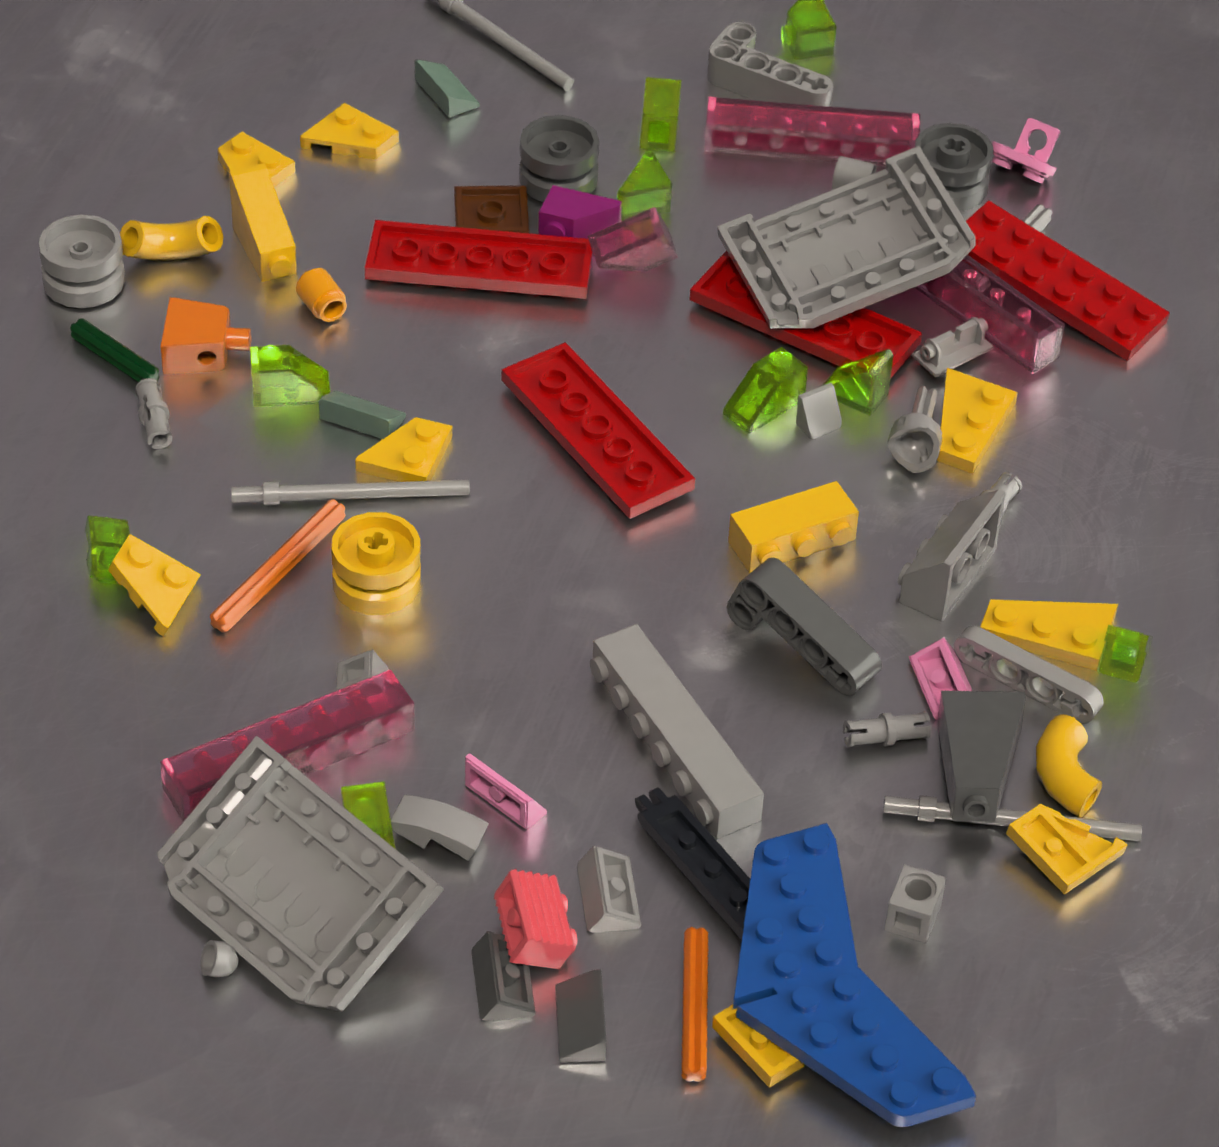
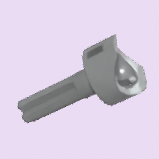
M921 386L917 390L912 413L902 415L894 422L888 439V448L893 457L912 473L924 472L934 466L942 444V431L939 424L932 419L938 393L934 388L928 391L925 386Z

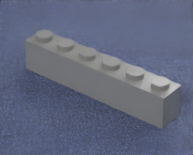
M634 624L594 640L593 659L590 660V669L594 678L599 683L603 682L609 690L614 706L618 710L625 712L630 719L636 736L640 739L644 738L651 748L655 762L659 767H665L676 791L680 796H686L692 804L696 818L703 826L707 825L716 839H719L760 822L764 792L639 625Z

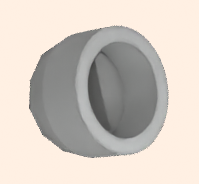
M208 941L201 954V971L205 976L216 978L227 977L233 973L238 966V957L233 946L221 941Z

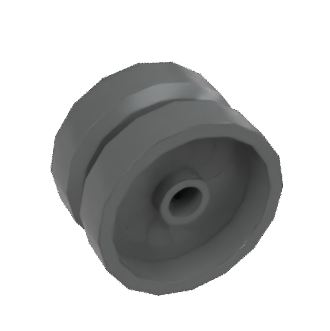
M563 115L542 117L526 126L520 138L521 161L519 164V180L521 185L526 186L527 194L543 203L552 185L591 194L595 190L598 181L599 138L596 130L585 121Z
M937 124L923 130L916 138L915 147L920 146L959 211L970 210L981 204L987 196L989 173L993 158V145L989 138L978 129L964 124Z

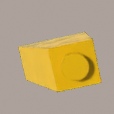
M265 163L229 171L232 227L261 282L297 274L296 245Z

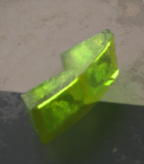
M87 515L85 533L89 548L86 563L90 578H95L99 582L106 584H116L118 582L108 569L130 534L128 521Z

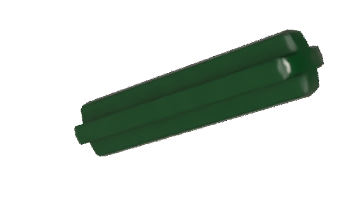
M78 319L76 323H72L70 330L73 339L137 382L147 378L155 379L158 382L160 376L158 375L159 369L87 320Z

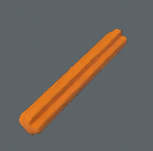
M689 927L684 932L681 1076L687 1082H701L706 1078L708 932L703 927L697 929Z

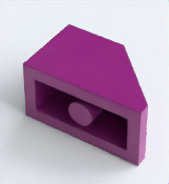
M552 185L539 210L538 234L594 239V241L619 234L621 230L622 201Z

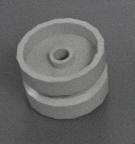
M92 215L66 216L52 222L42 231L38 241L42 264V280L45 292L53 301L66 307H95L111 301L122 291L125 282L122 240L119 230L110 221Z

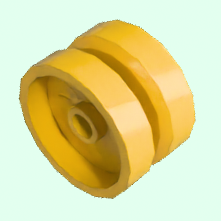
M367 512L353 516L339 525L332 536L331 547L333 590L338 600L350 610L366 615L390 614L400 611L412 603L418 595L421 585V542L415 527L404 518L387 512Z

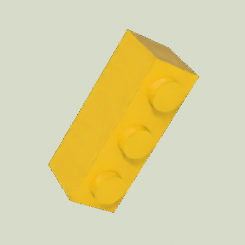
M834 481L730 514L728 543L750 574L768 558H776L784 563L856 540L859 511L840 484Z

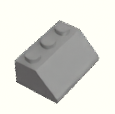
M998 489L960 501L949 515L943 514L936 525L934 535L931 539L925 538L922 541L915 560L912 564L907 562L899 574L898 584L901 585L899 603L941 622L945 619L997 548L1006 492Z

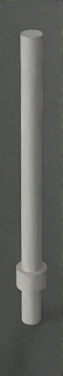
M436 0L439 2V7L448 14H456L564 90H569L574 83L573 78L465 5L463 0Z
M469 480L280 486L279 482H263V486L231 487L232 503L263 502L264 506L280 505L279 501L470 495Z
M919 795V799L885 796L883 813L916 816L917 821L934 823L935 819L952 820L950 804L937 802V797ZM999 809L995 822H961L1009 827V824L1027 812ZM1063 816L1067 819H1076L1091 826L1089 832L1102 838L1141 841L1142 825Z

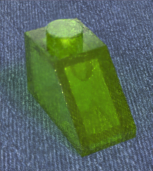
M797 0L787 11L786 26H783L781 29L784 47H789L794 60L834 55L836 25L823 0Z
M290 345L250 347L254 407L317 404L322 396L330 393L328 370Z
M780 347L752 365L723 408V414L748 434H751L798 405L799 395L806 392L808 366L783 347Z

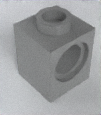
M904 864L888 903L884 930L927 943L942 905L946 877Z

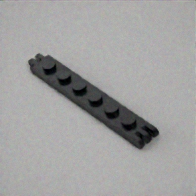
M657 787L649 791L650 800L644 794L635 798V805L639 811L637 817L641 826L742 940L750 886L748 875L676 795L668 798Z

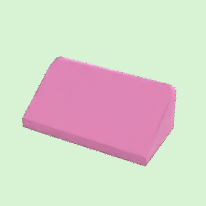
M944 637L909 656L911 665L935 720H938L941 691H972L959 658Z
M469 753L465 757V786L521 827L528 830L547 814V810L472 754Z

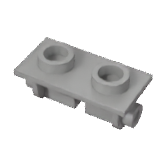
M972 317L968 319V322L956 327L954 333L950 330L935 338L925 340L921 349L912 353V357L934 377H938L946 373L947 368L954 369L993 349L994 346L984 338L985 332L988 330V324L982 317Z

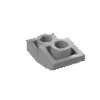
M404 795L387 827L423 849L432 839L469 861L476 851L489 823L473 814L443 802L419 796Z

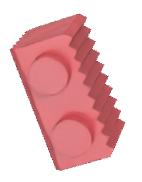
M516 869L509 871L494 894L496 906L498 907L497 913L500 914L499 920L502 921V934L505 935L504 941L507 942L506 948L509 949L510 962L560 969L569 955L574 952L577 945L576 931L570 928L566 914L568 908L567 897L565 894H561L555 875L548 876L547 873L541 875L540 872L533 874L532 871L525 873L524 870L518 872Z

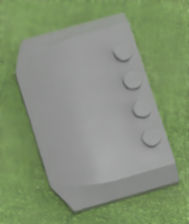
M920 146L887 158L886 169L756 221H754L752 214L749 213L717 226L721 242L770 329L814 328L950 273L976 246L975 235Z
M258 736L251 741L157 852L159 862L164 865L169 880L167 885L173 898L224 942L232 945L239 955L294 1002L339 1012L344 1011L444 890L429 875L388 844Z

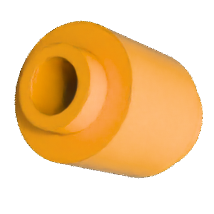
M314 268L308 270L298 280L296 292L316 318L322 319L325 322H332L344 314L347 307L345 294L325 269Z

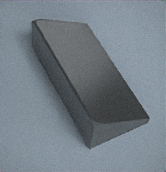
M487 931L473 946L471 952L480 1019L496 1021L531 1018L536 1012L529 965L511 963L510 956L508 955L509 949L506 948L507 942L504 941L505 936L491 931Z
M597 969L555 984L560 1063L605 1061L606 1059L601 969Z

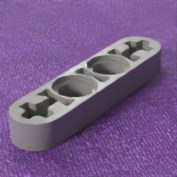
M969 626L955 640L954 651L957 657L966 665L1018 692H1025L1026 696L1061 714L1069 715L1080 723L1090 722L1104 704L1100 691L1089 682L981 627ZM1003 659L1011 662L1018 671L1010 668ZM1039 677L1049 682L1053 689L1045 686L1039 680Z

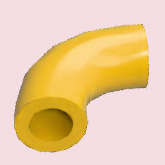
M210 216L171 224H155L130 220L124 224L120 231L123 255L137 259L180 260L195 258L216 252L223 244L222 229L219 223Z
M1059 714L1048 723L1036 745V770L1048 794L1067 811L1078 818H1083L1095 803L1101 791L1102 782L1087 773L1077 760L1079 752L1088 742L1085 728L1075 718Z

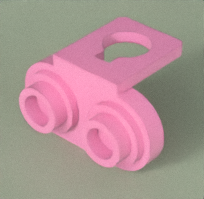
M1028 118L1015 149L992 141L994 155L992 162L1009 170L1012 169L1013 164L1017 165L1020 162L1023 164L1022 167L1025 168L1023 176L1043 183L1044 178L1054 176L1057 169L1047 164L1059 137L1060 130L1033 118ZM1035 130H1042L1047 135L1046 145L1041 150H1036L1034 156L1028 154L1031 149L1028 143L1030 134Z

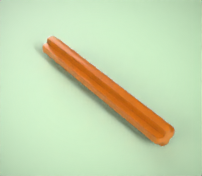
M335 499L326 502L210 614L211 626L222 633L229 631L345 518V506L342 503H338Z

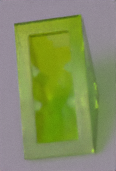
M646 151L617 192V200L622 201L621 222L671 211L672 183L653 152Z
M890 349L838 367L823 385L832 383L838 402L871 416L889 394L894 354Z

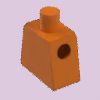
M170 297L161 341L163 374L222 371L226 368L228 350L250 351L251 328H232L230 325V310L226 306Z

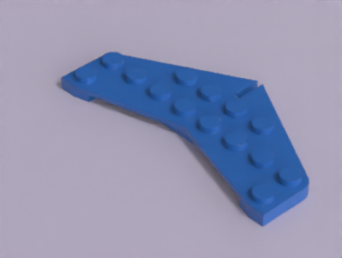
M825 823L760 842L754 850L733 1009L737 1008L736 1017L894 1126L909 1127L974 1107L976 1094L967 1078L858 967L837 843L828 824Z

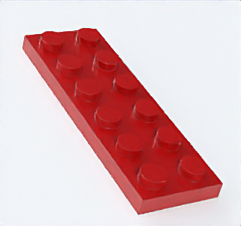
M988 200L966 220L975 235L976 246L964 257L965 260L1126 361L1167 323L1170 315L1169 311Z
M375 220L365 264V279L587 299L594 252V239Z
M727 251L690 289V301L883 386L888 383L921 344L922 332L867 308H861L814 328L770 329Z
M566 342L501 369V381L629 519L695 490V477Z

